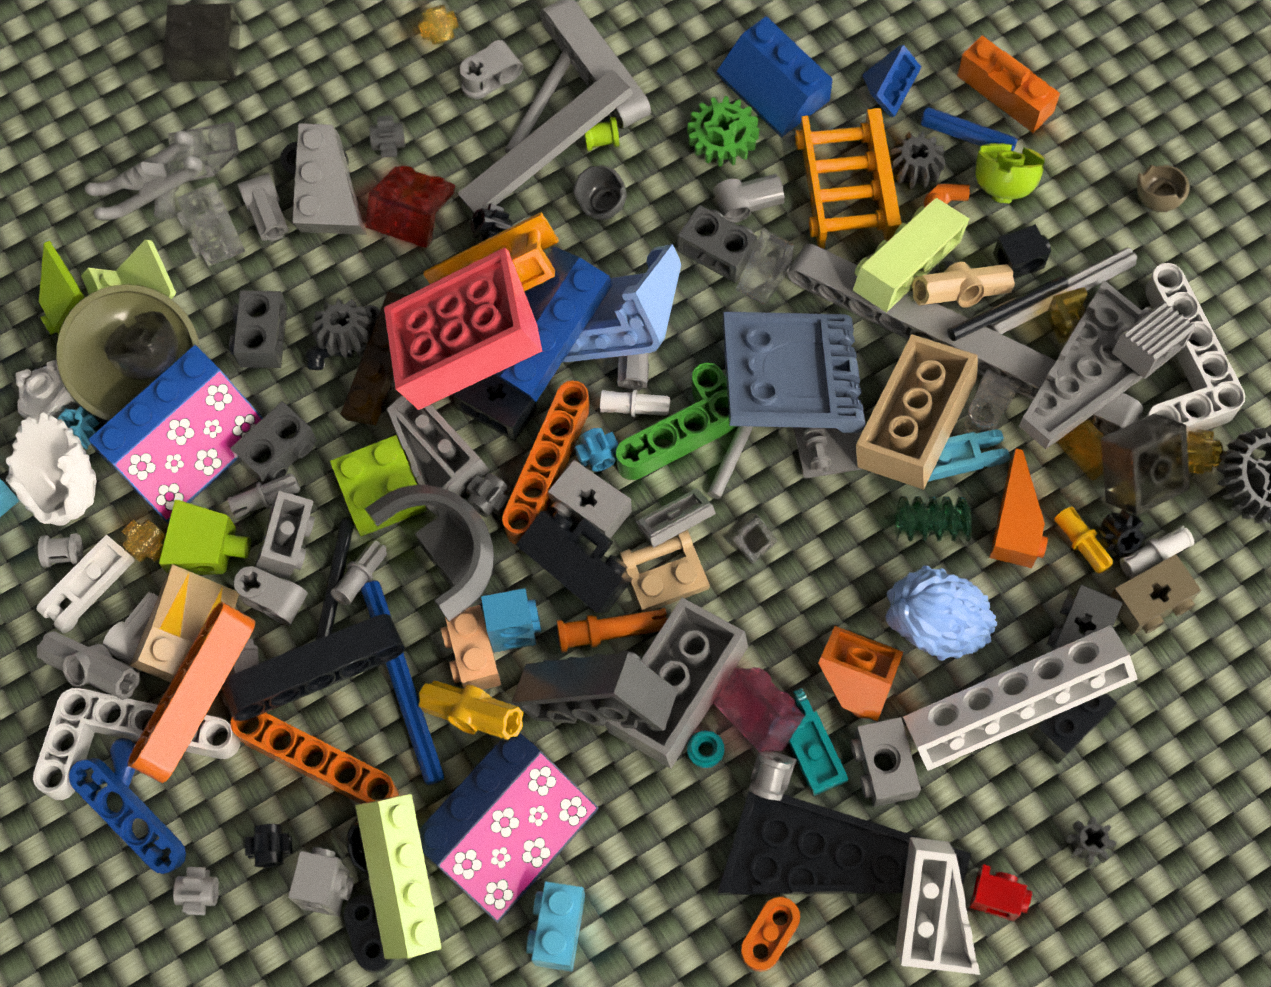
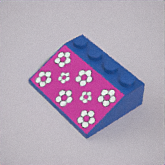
M194 345L88 440L93 449L168 523L174 501L180 500L190 503L236 461L230 448L261 421L263 417L226 375Z

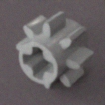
M187 867V876H177L175 879L173 890L175 905H183L182 911L186 912L187 915H205L206 906H215L219 893L218 878L210 877V870H206V867Z

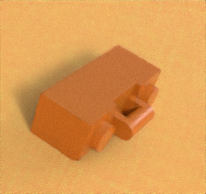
M983 35L962 54L957 77L1032 133L1054 113L1060 92Z

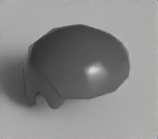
M602 164L590 166L580 173L573 189L578 204L585 215L599 221L614 217L624 208L627 198L626 187L619 174L614 169Z

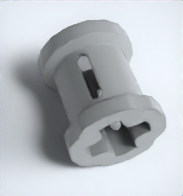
M75 533L71 534L70 537L50 539L48 535L40 536L38 556L41 566L50 567L52 563L71 562L77 565L83 558V544L80 535Z

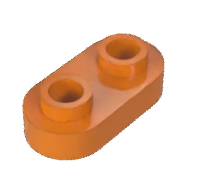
M776 897L765 904L742 943L741 957L748 968L757 972H764L776 965L800 922V912L793 901L785 897ZM778 912L784 913L787 917V923L781 926L775 924L773 915ZM758 945L764 946L767 949L768 955L763 959L756 958L753 954L754 947Z

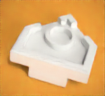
M56 360L47 362V366L33 371L25 369L15 373L16 384L19 386L18 413L24 419L28 416L35 418L38 412H45L47 416L50 415L58 419L59 415L66 408L68 410H77L79 407L61 381Z

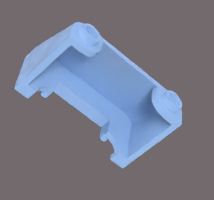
M673 244L658 246L652 249L647 256L649 269L646 273L611 278L612 288L563 362L652 353L659 348L665 339L681 269V262Z

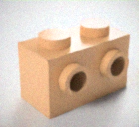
M477 605L468 608L450 622L446 619L447 626L442 627L441 632L446 649L453 647L456 660L449 662L454 683L461 682L463 688L469 684L482 690L500 686L501 681L481 606Z

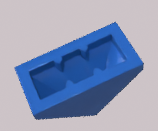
M899 45L862 74L871 96L890 117H895L922 66L904 45Z

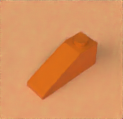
M1016 448L1008 468L989 558L1032 568L1037 557H1044L1048 537L1042 536L1045 522L1024 452Z

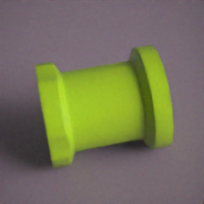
M610 117L609 121L597 123L584 134L587 151H592L593 147L613 144L614 147L620 146L615 117Z

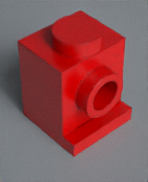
M983 864L977 872L969 908L1010 921H1015L1021 912L1027 913L1032 898V891L1027 890V885L1018 883V878L1008 873L996 872L995 876L989 874L991 866Z

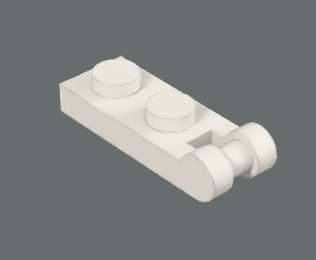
M106 534L39 602L37 611L44 618L50 617L55 621L54 626L61 633L69 632L77 624L78 618L135 561L134 558ZM68 598L72 603L63 610L60 605Z

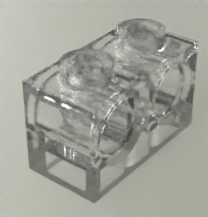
M214 182L177 197L182 210L176 212L183 230L191 229L194 237L189 238L188 241L196 258L203 256L207 266L210 267L245 252ZM201 211H206L201 215H197ZM219 237L217 240L209 242L210 239Z

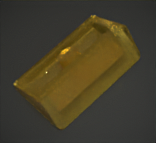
M1088 419L1056 442L1091 480H1096L1108 471L1120 454Z

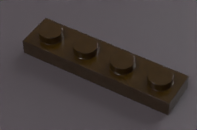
M391 292L386 294L340 413L347 421L377 425L394 380L384 307L408 295Z

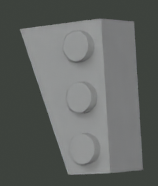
M299 123L292 223L300 232L367 235L351 182L340 135L333 125Z
M402 395L387 408L401 445L411 464L414 477L419 485L440 487L461 497L466 492V487L475 475L482 478L490 471L479 456L432 405L418 410ZM426 505L438 517L435 506Z

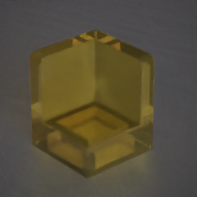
M1085 287L1058 294L1052 298L1046 316L1059 344L1069 340L1086 311L1083 306L1088 294Z

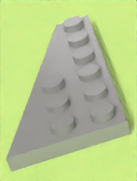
M1105 280L1101 283L1097 293L1091 300L1083 317L1071 334L1056 363L1019 424V427L1044 449L1053 445L1143 378L1112 354L1117 343L1114 340L1116 333L1126 323L1134 325L1136 318L1142 310Z

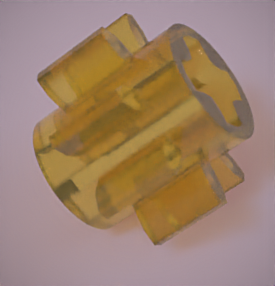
M439 5L422 12L424 20L419 21L418 26L423 39L430 37L432 44H439L455 37L453 29L459 28L454 10L447 12L445 5Z
M1198 429L1197 432L1189 431L1188 436L1180 440L1177 455L1181 463L1188 464L1187 472L1203 474L1204 471L1212 472L1213 467H1217L1221 463L1222 459L1219 456L1224 452L1223 445L1219 440H1213V431Z
M133 519L121 531L127 538L121 545L140 563L147 557L155 562L161 556L163 549L162 541L166 535L149 519H146L142 524L137 523Z

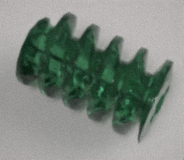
M900 496L895 511L896 540L898 541L901 531H905L908 541H913L915 532L919 531L922 540L927 541L930 531H934L937 542H941L944 532L948 531L951 541L956 542L959 531H963L966 542H970L972 532L971 508L968 506L965 497L958 496L954 506L951 498L948 496L942 498L940 506L934 496H929L925 506L920 496L914 497L911 506L906 496Z

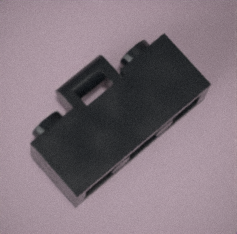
M556 510L555 513L541 511L516 546L596 613L608 612L633 579L625 572L628 567L620 559L613 555H610L608 558L604 556L613 541L587 519H583L574 530L571 528L574 522L561 511ZM583 536L597 546L594 551L581 541Z

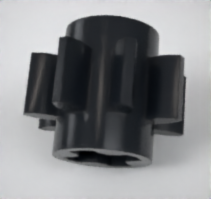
M492 203L489 204L488 209H478L473 214L470 223V229L474 233L473 238L479 239V243L512 227V221L508 219L510 214L504 212L503 207Z
M1122 509L1120 513L1107 514L1101 523V527L1097 529L1104 536L1099 542L1107 551L1113 550L1119 557L1123 553L1135 552L1141 545L1142 539L1145 538V535L1139 530L1144 523L1135 514L1130 515L1125 509Z
M258 825L254 827V837H245V856H248V859H255V867L270 868L282 866L284 864L283 855L293 854L292 836H289V833H283L282 825Z

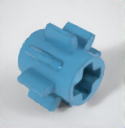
M594 428L584 432L578 438L580 445L575 446V454L579 463L584 467L590 465L592 471L598 472L611 467L616 462L614 455H616V448L619 444L613 432L605 435L602 428Z

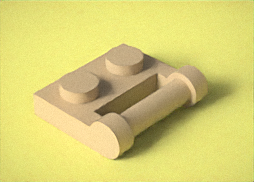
M688 530L654 548L652 545L633 552L628 549L619 553L621 561L628 567L625 572L633 578L630 585L641 612L655 610L679 601L682 597L687 598L710 588ZM682 550L684 558L639 574L637 565L674 551Z

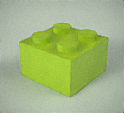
M397 435L330 461L360 537L427 511L425 505L410 507L393 515L378 527L365 511V508L389 492L398 488L417 485Z

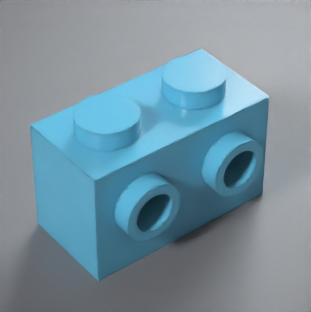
M545 881L543 892H536L533 914L539 915L537 931L530 930L526 953L532 954V962L535 966L573 972L585 901L583 887Z

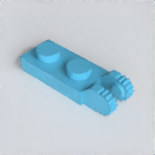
M995 429L976 434L975 432L949 437L928 482L983 469L984 466L994 467L1010 460L1009 458L1011 457L1006 448L982 453L980 448L984 449L1001 443L1004 439L1002 431Z

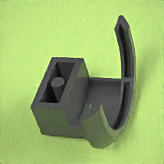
M412 485L398 488L365 508V511L378 527L393 515L407 508L421 505L435 506L438 517L417 531L415 536L419 546L451 587L450 590L434 600L437 607L450 622L480 598L489 583L490 577L495 575L493 569L495 558L490 533L485 522L473 506L451 491L430 485Z

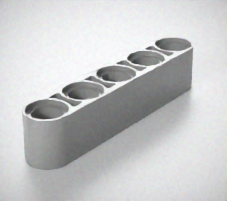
M559 0L540 10V17L545 29L562 52L564 48L570 49L571 56L569 58L571 64L588 88L611 69L631 87L634 94L608 114L610 117L616 118L618 128L624 129L651 114V107L644 92L575 0Z

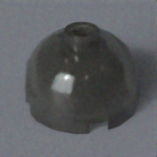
M150 311L135 316L134 318L137 323L129 328L123 323L109 336L104 345V351L112 365L124 376L131 379L146 380L158 378L173 364L178 353V337L172 324L163 313Z

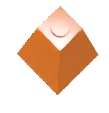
M834 626L818 664L842 708L851 711L859 718H870L878 722L903 651Z

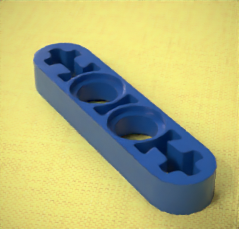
M89 758L78 761L72 766L69 780L74 790L153 871L165 874L182 866L186 857L185 847L182 842L103 761L97 758ZM92 768L94 771L91 775L93 781L86 783L84 779L87 773L84 770ZM107 783L108 786L104 787L103 789L99 786ZM111 792L118 793L122 798L123 804L119 812H113L107 806V797ZM137 818L143 819L148 825V834L144 839L138 838L133 833V822ZM151 842L155 844V846L150 848L147 847V844ZM169 848L171 850L169 854L170 861L164 863L161 860L164 855L162 850Z

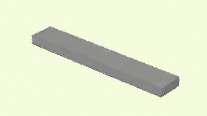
M611 69L457 194L473 213L481 208L488 209L490 203L497 205L634 94L631 87Z

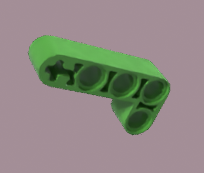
M705 362L699 364L693 370L692 395L696 401L695 404L619 443L616 448V462L618 472L623 478L627 480L640 479L724 436L737 427L729 426V415L722 416L716 412L720 408H728L726 376L717 365ZM704 380H710L715 385L707 388L699 383ZM695 423L700 425L702 429L693 432L685 427ZM660 439H667L672 444L663 448L656 446L655 442Z

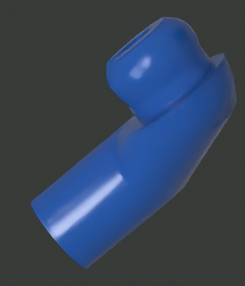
M119 738L113 742L110 755L115 769L114 773L129 787L135 769L128 766V759L135 744L130 739Z

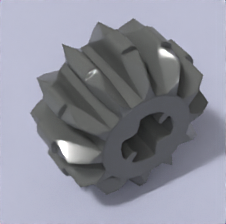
M922 131L918 137H914L908 132L905 135V139L897 138L894 142V147L889 152L892 173L897 175L898 184L907 181L909 182L910 189H912L916 183H919L925 189L929 181L936 182L939 179L946 161L943 157V146L936 145L937 140L935 136L926 139Z
M338 297L336 304L332 306L324 302V311H315V322L312 323V332L316 337L317 345L320 349L326 348L331 357L338 351H341L345 358L349 350L360 353V344L368 343L370 339L369 333L372 329L371 320L368 319L366 309L363 306L357 307L353 299L343 304L342 300Z

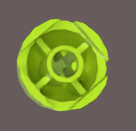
M991 143L982 145L980 150H978L975 175L977 182L986 193L992 195V199L996 202L1011 203L1012 199H1021L1032 193L1039 185L1045 163V158L1042 155L1023 147L1022 153L1011 151V144Z

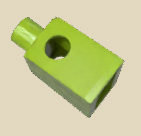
M175 500L159 564L167 574L172 564L197 575L224 574L230 556L248 558L251 550V538L235 535L236 526L229 516L184 501Z

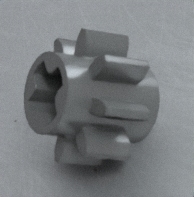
M393 115L377 116V125H369L372 151L380 150L382 158L397 157V148H405L403 123H394Z
M488 473L484 479L475 475L466 487V493L470 495L467 502L481 516L486 518L492 511L499 516L506 508L510 499L505 495L509 490L508 486L491 473Z
M1094 816L1088 821L1086 826L1077 820L1072 825L1077 835L1071 834L1065 838V842L1073 844L1074 851L1070 857L1076 858L1079 856L1085 859L1086 867L1092 865L1095 857L1102 863H1105L1109 856L1104 849H1111L1117 844L1114 840H1109L1108 831L1111 829V826L1102 827L1098 825ZM1093 836L1097 843L1090 847L1086 846L1084 841Z

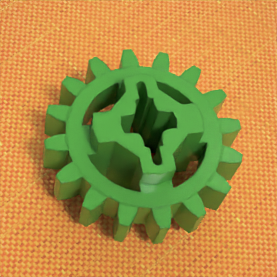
M728 96L724 97L723 103H718L713 97L711 98L710 106L700 103L699 113L693 111L691 113V122L688 123L687 129L689 146H695L696 156L704 153L706 163H709L714 158L717 159L718 166H722L724 160L727 159L732 165H735L737 156L746 160L748 150L754 151L756 148V140L759 139L757 116H751L752 108L750 106L742 109L741 100L739 99L734 104H730Z

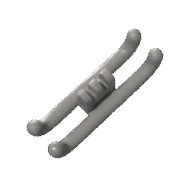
M177 131L174 135L176 142L110 180L99 183H87L85 192L90 196L108 195L123 188L139 190V193L117 205L97 207L93 212L94 217L102 221L124 217L197 176L201 172L203 165L202 161L195 156H186L183 160L185 167L167 176L164 168L166 163L190 150L194 144L193 136L186 131Z

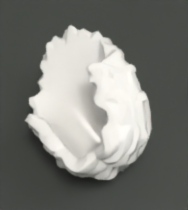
M38 412L35 418L28 416L25 420L21 421L22 425L18 426V432L15 435L16 440L12 444L13 454L6 458V463L9 466L6 481H8L12 490L17 494V499L25 505V509L33 513L40 523L62 526L69 523L70 520L78 519L79 516L84 515L86 509L93 505L96 474L91 467L90 456L83 449L80 438L73 434V429L68 428L64 421L50 415L47 416L45 412Z

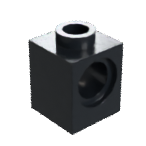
M1035 224L998 237L993 255L998 265L1008 264L1014 271L1013 279L1044 269L1051 253V246L1048 238L1045 235H1041Z

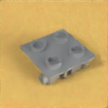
M793 427L804 479L862 470L857 466L856 443L863 430L858 433H842L837 428Z

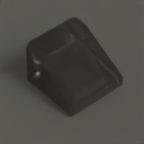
M746 513L723 534L725 540L750 564H754L778 541L760 517L753 513Z

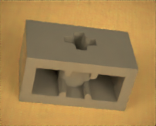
M1177 554L1116 587L1109 597L1123 602L1118 616L1131 635L1141 630L1148 634L1165 623L1163 618L1174 612L1176 617L1192 609L1195 606L1193 600L1201 592V589ZM1158 595L1160 596V598L1155 599V600H1153V599L1151 598V596H1152V597H1157Z

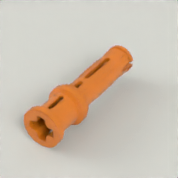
M661 608L659 610L603 619L587 615L585 620L566 623L563 620H556L561 653L567 652L568 648L590 645L592 648L598 647V645H601V641L660 632L668 619L666 618V609Z

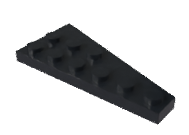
M749 791L717 895L903 893L910 837H921L784 794L782 800L776 801L757 796ZM953 848L957 857L963 887L972 853Z

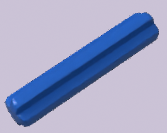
M930 107L925 109L921 118V125L979 146L991 143L1011 144V151H1014L1017 144L1016 137Z

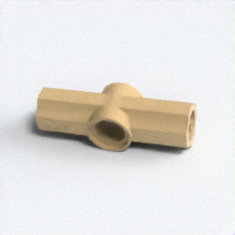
M957 262L949 266L942 273L915 276L911 285L913 299L919 306L956 301L961 307L968 308L977 304L985 296L1011 293L1015 285L1013 279L1014 271L1008 264L971 269L965 262Z

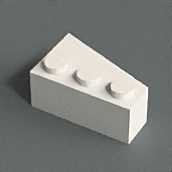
M910 837L895 951L901 966L980 975L965 906L966 902L957 857L947 841Z

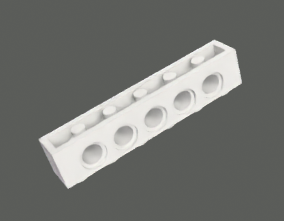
M1112 625L947 698L918 709L913 713L903 716L925 767L929 771L1135 681L1137 676L1130 654Z

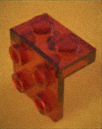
M396 166L369 193L365 228L427 248L433 239L435 215L454 194L455 185L447 182L442 177L429 176L417 172L409 166Z

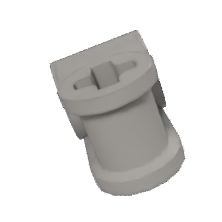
M497 40L492 42L485 49L462 61L460 65V74L463 78L462 91L464 95L471 99L484 98L499 87L517 79L523 71V64L504 41Z
M253 566L241 569L234 579V587L245 605L287 626L292 624L308 595L307 591L289 580L278 578ZM258 582L260 586L258 589L251 588L249 592L247 591L246 587L248 585L255 586Z
M760 748L753 768L749 791L766 799L782 800L784 791H787L796 759Z

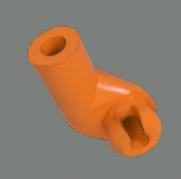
M937 184L926 195L924 207L935 198H938L947 205L951 201H968L970 186L969 184Z

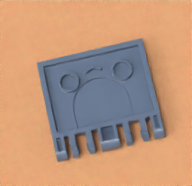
M764 312L723 313L729 426L837 428L842 433H858L864 430L866 425L863 404H861V400H858L861 394L858 361L856 360L855 349L851 346L855 342L853 320L849 315Z

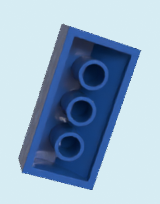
M555 246L547 257L555 269V277L525 291L537 323L542 352L494 374L535 402L613 286L609 275L584 259Z

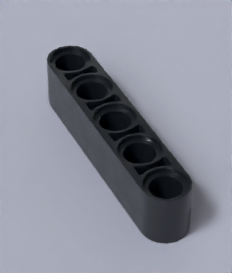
M381 614L237 672L226 678L221 690L235 721H245L389 662L400 656L405 651V646L391 616Z

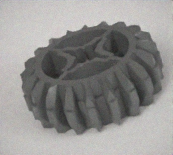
M1258 427L1251 430V432L1246 431L1239 434L1237 439L1227 444L1228 451L1223 452L1219 456L1225 464L1220 465L1216 469L1224 474V479L1219 480L1217 485L1226 486L1227 492L1222 498H1231L1233 500L1230 510H1242V519L1248 520L1253 518L1254 523L1262 524L1267 522L1271 524V502L1266 501L1267 496L1271 494V428L1265 430ZM1255 449L1266 452L1264 457L1253 459L1250 455Z

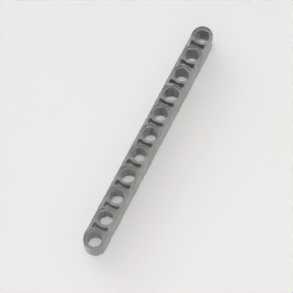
M805 244L788 271V278L795 285L908 340L911 334L978 355V374L1032 400L1056 363V360L987 327L952 341L948 336L947 330L968 320V318L937 303L919 306L913 299L912 291H909L886 313L853 291L857 279L854 272L858 265L816 245ZM1122 393L1081 424L1115 440L1126 441L1135 428L1144 407L1135 398Z

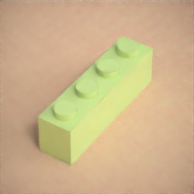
M935 198L926 207L920 206L908 224L903 222L889 241L883 240L879 244L873 256L870 258L865 257L860 261L854 272L857 279L853 291L887 313L912 289L911 285L915 276L927 275L961 242L969 218L938 198Z
M412 794L355 805L384 958H411L442 949Z

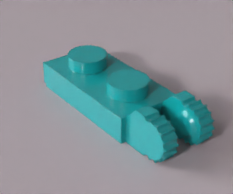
M800 688L793 691L794 701L804 717L793 721L788 712L787 705L781 697L772 700V703L783 725L782 731L812 795L816 796L848 782V776L817 711H813L803 689Z

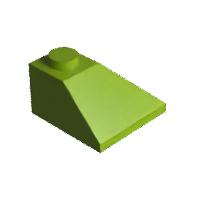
M49 240L43 244L39 303L45 312V315L40 318L52 335L56 332L59 334L61 326L70 311L85 296Z

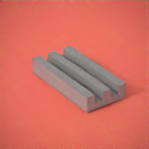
M694 489L637 520L636 524L639 531L644 534L647 541H650L654 548L716 513L709 500L698 489Z

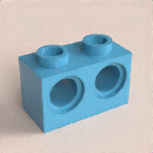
M525 588L481 596L486 629L494 653L536 645L535 633L541 632L536 601L535 599L528 600Z

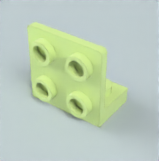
M144 240L116 271L88 268L81 275L89 295L109 286L124 284L148 287L166 295L170 299L176 295V291L152 240Z

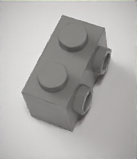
M278 491L270 509L255 567L288 580L294 569H301L306 555V549L301 548L304 536L309 538L315 521V517L310 516L313 500Z
M316 847L313 848L312 853L300 851L288 898L302 910L340 917L343 901L349 900L354 879L349 877L350 871L342 863V859L335 857L336 853L334 851Z

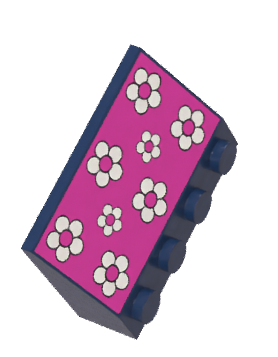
M519 733L517 737L513 736L508 740L502 738L419 829L423 856L498 924L596 814L599 807L542 751Z

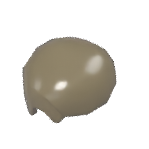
M1150 165L1143 174L1138 173L1137 176L1138 199L1146 208L1156 212H1168L1179 207L1186 200L1190 191L1188 178L1180 169L1169 165Z

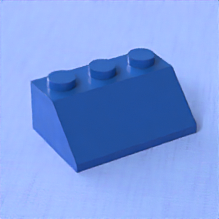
M767 16L741 34L716 72V75L781 138L801 123L802 116L808 115L809 117L830 101L833 79Z

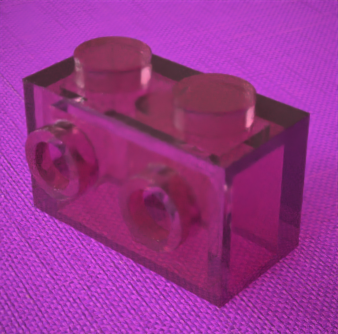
M757 667L735 668L713 704L759 752L783 751L805 715L795 706V701L791 696L780 691L771 682L772 678L767 672Z

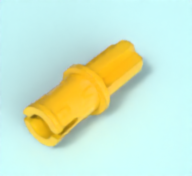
M1073 506L1064 509L1055 517V522L1063 529L1072 542L1071 547L1073 550H1079L1096 573H1103L1113 565L1112 558L1096 539L1097 532L1094 529L1090 530Z

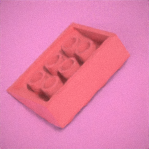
M505 247L384 307L395 389L418 410L542 352L536 320L510 253Z

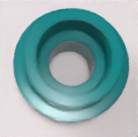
M699 731L688 742V757L698 767H714L724 756V743L720 736L712 731ZM704 744L710 745L713 752L708 756H703L699 752L700 746Z

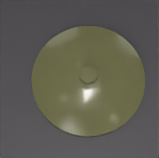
M130 284L114 285L91 293L70 311L61 326L57 338L56 364L61 381L72 399L93 416L109 421L194 345L200 349V345L191 320L172 299L144 286Z

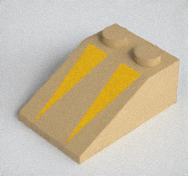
M172 564L129 666L172 682L213 609L220 602L235 608L239 596L237 591Z

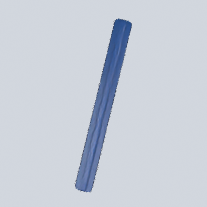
M371 581L365 583L361 590L370 618L381 614L391 616L380 582ZM402 653L397 658L386 662V666L423 779L427 785L442 781L444 773L424 713L418 706L420 701L404 653Z

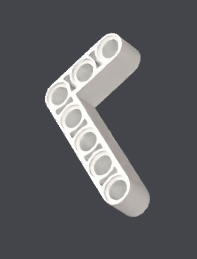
M1162 263L1155 268L1146 285V297L1152 309L1162 302H1167L1168 306H1172L1173 311L1178 310L1185 315L1184 319H1189L1190 323H1194L1196 327L1189 340L1198 342L1200 346H1195L1188 341L1183 350L1181 349L1176 354L1194 392L1153 406L1141 425L1140 432L1142 438L1154 446L1165 445L1232 421L1245 402L1244 390L1183 271L1175 264ZM1159 282H1165L1170 287H1164ZM1203 369L1212 371L1215 376L1206 374ZM1219 399L1226 400L1231 407L1224 406L1220 403ZM1186 410L1196 412L1199 418L1190 416ZM1154 421H1161L1166 425L1167 429L1159 428L1155 425Z
M81 688L66 690L57 701L34 770L33 781L35 786L52 799L64 800L69 798L75 792L69 780L70 770L76 762L87 758L94 733L138 741L143 732L142 726L144 721L152 717L158 705L128 698L122 700L113 695ZM86 702L83 712L73 716L74 707L78 703ZM116 709H121L119 719L115 722L107 723L109 714ZM205 715L185 752L227 759L237 753L241 741L233 733L231 725L227 720ZM227 731L228 737L226 741L219 746H213L212 743L215 735L219 732ZM69 737H74L72 747L66 751H61L63 741ZM62 772L60 783L50 788L49 781L51 777L56 773Z

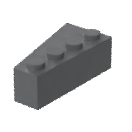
M620 651L616 654H594L590 657H569L564 660H544L543 662L526 664L511 703L518 706L536 721L575 724L578 718L595 726H605L606 720L621 722L620 725L623 728L637 729L639 722H645L650 724L649 727L652 730L664 731L678 690L643 664L638 655L629 651Z

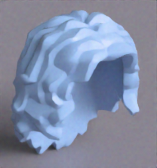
M924 565L916 572H909L907 576L895 582L894 586L887 591V598L891 604L885 615L887 624L919 650L928 652L931 656H937L938 660L943 661L949 657L959 659L963 655L977 652L991 642L990 635L997 626L995 621L996 615L989 610L991 607L990 602H988V596L983 595L977 586L965 578H958L955 574H947L944 568L931 569L930 566Z

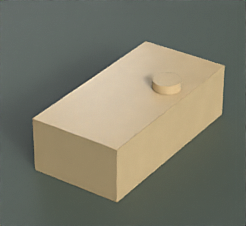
M911 334L856 443L858 468L924 490L977 380L978 355Z

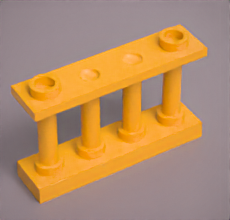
M881 108L868 109L866 121L861 123L860 127L813 132L810 129L808 115L802 116L800 129L795 130V144L797 150H802L813 214V217H809L810 236L816 237L818 247L825 249L827 232L877 227V230H883L884 240L889 241L901 225V218ZM862 140V143L868 144L869 151L862 156L815 160L813 145ZM867 169V172L872 171L874 180L870 184L820 189L819 173ZM863 198H872V201H878L879 210H876L875 214L825 219L823 203Z
M540 212L425 270L423 275L429 284H432L505 247L510 253L525 292L555 277V269L543 250L559 243V239L543 213Z

